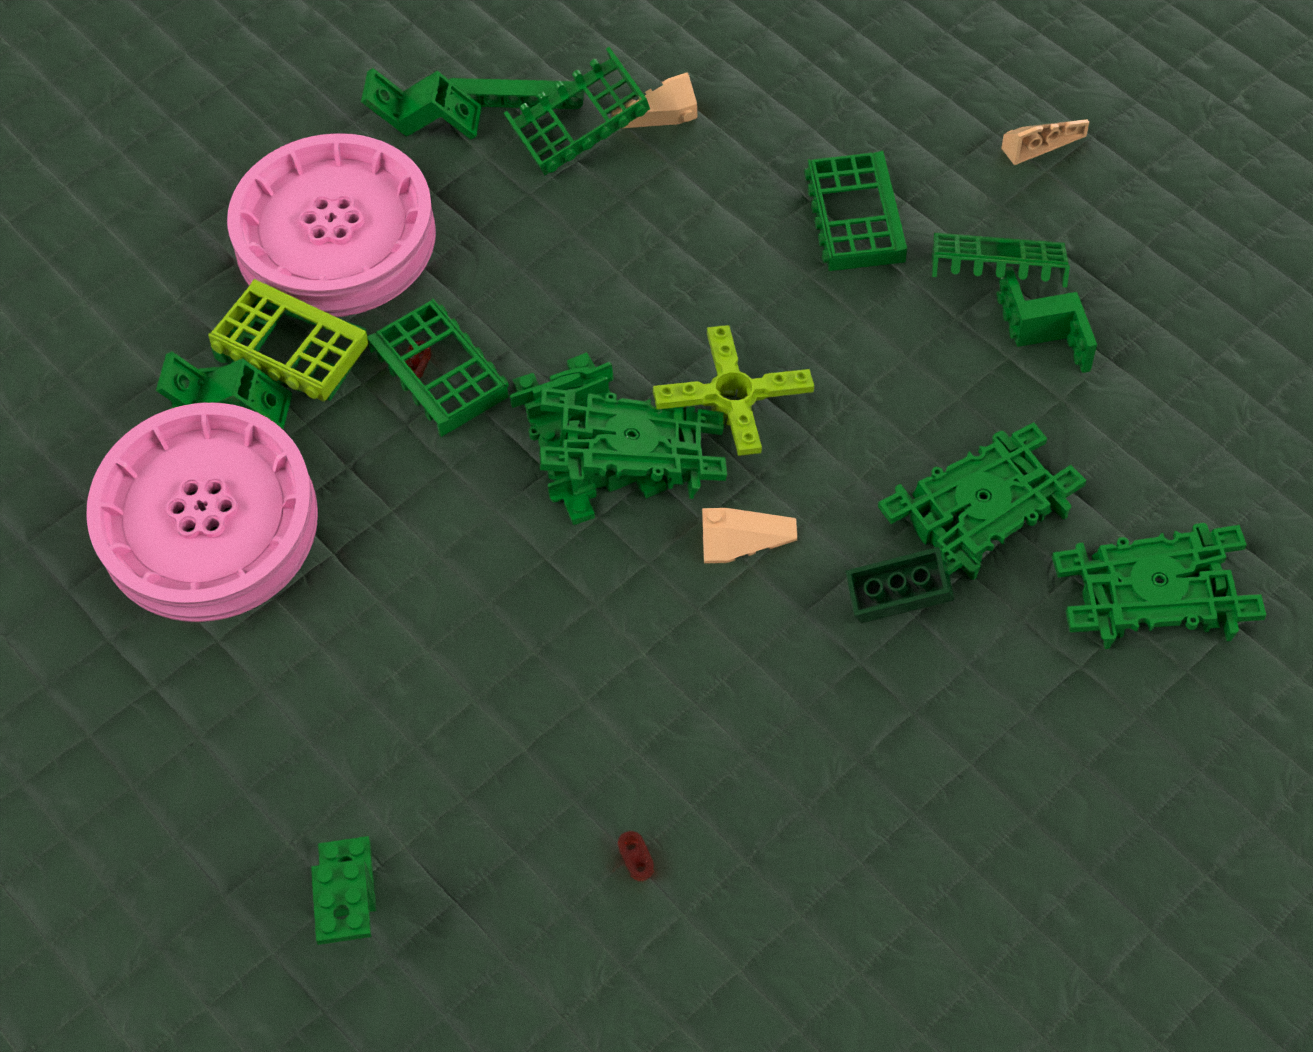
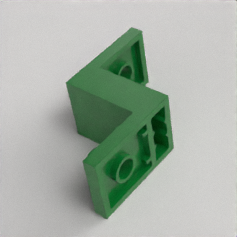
M374 68L367 71L361 103L406 137L440 117L470 140L477 136L481 105L440 72L436 71L405 91H402Z
M1006 267L1004 277L999 278L1000 291H997V300L1003 306L1004 320L1009 323V334L1011 339L1015 340L1017 347L1067 338L1069 347H1072L1074 351L1075 364L1079 365L1082 373L1091 372L1097 343L1078 293L1073 292L1025 301L1013 267Z
M172 351L165 356L156 392L178 406L196 403L236 405L267 417L282 430L284 429L292 392L243 358L206 375ZM179 378L181 379V383L184 387L180 385Z
M369 836L318 843L319 865L311 866L317 944L321 945L371 937L370 912L376 911ZM340 916H347L345 919L341 920L335 918Z

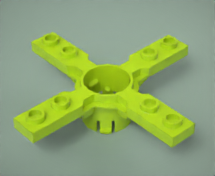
M730 326L707 327V337L717 376L712 379L710 384H702L699 381L653 386L656 408L666 409L693 405L711 406V411L724 412V423L727 417L726 425L731 426L738 456L761 453L762 446L753 412L751 411L752 405L755 401L764 400L768 397L814 392V383L810 369L765 374L762 378L751 379L739 370L738 356ZM738 389L737 397L741 399L729 400L727 398H724V396H735L736 390Z

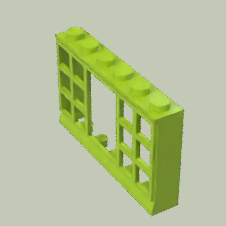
M253 279L247 290L211 334H208L211 347L215 352L230 356L234 361L243 358L273 380L282 381L290 388L298 389L309 397L317 398L325 402L368 346L365 330L256 279ZM258 297H261L262 299L257 306L252 308L251 305ZM267 301L280 306L272 317L260 312ZM285 309L317 324L286 365L253 350ZM246 312H250L243 323L238 322ZM255 316L268 321L260 332L248 326ZM234 326L238 327L231 338L226 337ZM322 327L335 332L328 343L315 338ZM243 331L256 336L248 347L235 341ZM340 335L353 341L346 351L333 346ZM310 342L323 347L316 358L303 353ZM329 350L342 356L334 367L321 361ZM298 357L311 362V365L304 373L291 368ZM316 366L330 371L322 382L309 377Z

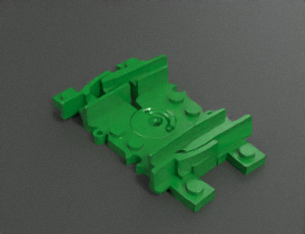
M586 352L567 360L569 370L550 376V382L539 385L534 373L512 379L516 393L510 395L511 406L514 408L525 405L527 418L531 426L529 429L530 439L533 441L538 440L539 447H560L559 439L563 413L540 410L542 387L566 391L568 389H575V405L579 406L585 402L588 394L600 395L604 399L606 393L610 392L609 382L613 381V369L610 362L595 367ZM607 470L605 477L595 473L592 484H588V479H584L578 491L573 492L572 481L569 478L568 472L548 471V478L554 480V482L548 484L550 500L552 502L564 501V506L573 525L595 518L589 499L597 497L596 488L606 486L609 492H613L636 482L646 499L667 490L663 478L658 482L651 479V474L647 476L621 475L616 478V473L613 470Z
M542 387L540 410L563 413L559 439L560 447L540 446V470L568 472L569 478L572 481L573 492L578 491L584 479H588V484H592L595 473L605 477L607 470H613L616 473V478L621 475L647 476L651 474V479L657 482L662 480L664 474L668 479L669 489H672L674 484L684 485L683 482H687L689 499H693L700 489V480L726 481L727 468L725 457L702 456L701 433L722 435L724 412L698 409L695 412V405L657 409L651 405V399L639 401L621 398L617 401L616 395L611 392L606 393L604 399L600 395L588 394L585 402L579 406L575 405V389H568L566 391Z
M1034 422L1012 433L1011 437L1004 431L995 433L992 437V444L987 447L979 446L978 453L980 456H973L969 451L967 457L948 466L944 473L942 468L934 467L931 477L918 481L917 487L912 493L915 499L910 497L901 484L895 487L896 493L879 501L878 508L890 524L910 515L913 527L925 545L930 542L934 547H940L944 553L949 575L961 568L972 580L976 579L983 552L993 551L994 544L991 543L992 540H998L1001 544H1004V539L1023 527L1025 520L1030 526L1036 525L1038 520L1042 522L1045 516L1052 512L1050 507L1063 520L1066 519L1070 512L1071 504L1065 498L1086 484V479L1072 465L1052 476L1040 464L1031 451L1045 445L1047 437ZM979 495H986L988 498L981 499ZM929 509L930 513L923 518L920 513ZM962 512L958 516V524L952 528L953 516Z
M1197 523L1193 525L1192 532L1179 533L1174 531L1173 540H1167L1164 537V533H1161L1159 537L1134 540L1132 545H1129L1127 538L1120 537L1117 540L1116 546L1113 544L1100 545L1097 552L1091 556L1092 561L1088 559L1083 542L1077 543L1074 550L1053 552L1052 560L1058 578L1081 574L1085 583L1082 592L1085 605L1067 606L1066 608L1069 632L1100 631L1104 648L1110 649L1116 640L1117 634L1119 638H1123L1125 629H1132L1138 632L1139 623L1147 624L1149 631H1152L1154 627L1180 626L1183 621H1186V628L1195 630L1199 622H1201L1204 632H1209L1210 628H1220L1219 622L1222 621L1226 641H1232L1239 631L1237 622L1260 621L1266 618L1262 595L1237 596L1231 570H1223L1221 564L1226 560L1225 553L1245 550L1247 544L1240 525L1214 528L1212 532H1209L1207 524ZM1156 578H1160V579H1162L1164 582H1163V583H1157V582L1155 581V579H1156Z

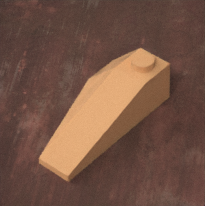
M684 73L668 78L656 90H647L645 97L647 98L650 110L643 116L631 121L624 128L677 125L696 119L697 101L689 74ZM632 99L623 105L627 109L639 100ZM620 107L611 112V118L622 112Z
M1087 119L1026 126L1011 130L1004 134L1001 149L1011 162L1017 165L1086 137L1089 121Z
M702 508L704 564L729 563L735 561V558L746 554L751 556L756 554V551L765 548L773 549L797 541L796 518L731 508Z

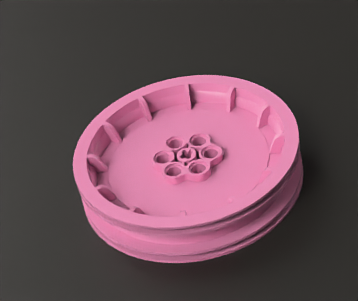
M355 134L311 136L286 144L269 153L258 161L241 179L231 197L227 216L228 232L235 250L238 266L249 286L253 279H256L335 317L354 315L374 309L405 291L426 267L433 252L436 237L429 188L417 165L397 148L383 141Z
M196 403L175 407L156 414L135 426L111 448L101 462L93 478L87 501V526L92 545L118 588L130 600L147 611L165 618L188 622H206L230 618L247 612L276 595L290 582L306 560L314 541L318 520L317 498L313 483L303 457L293 440L284 430L267 417L247 408L224 403ZM217 490H220L219 493H217V494H212L213 492H215V491H217ZM197 491L195 494L189 495L191 492ZM226 508H231L229 511L223 512ZM184 510L182 513L176 514L178 511ZM213 527H218L216 530L210 531ZM194 528L192 531L186 532L188 529Z

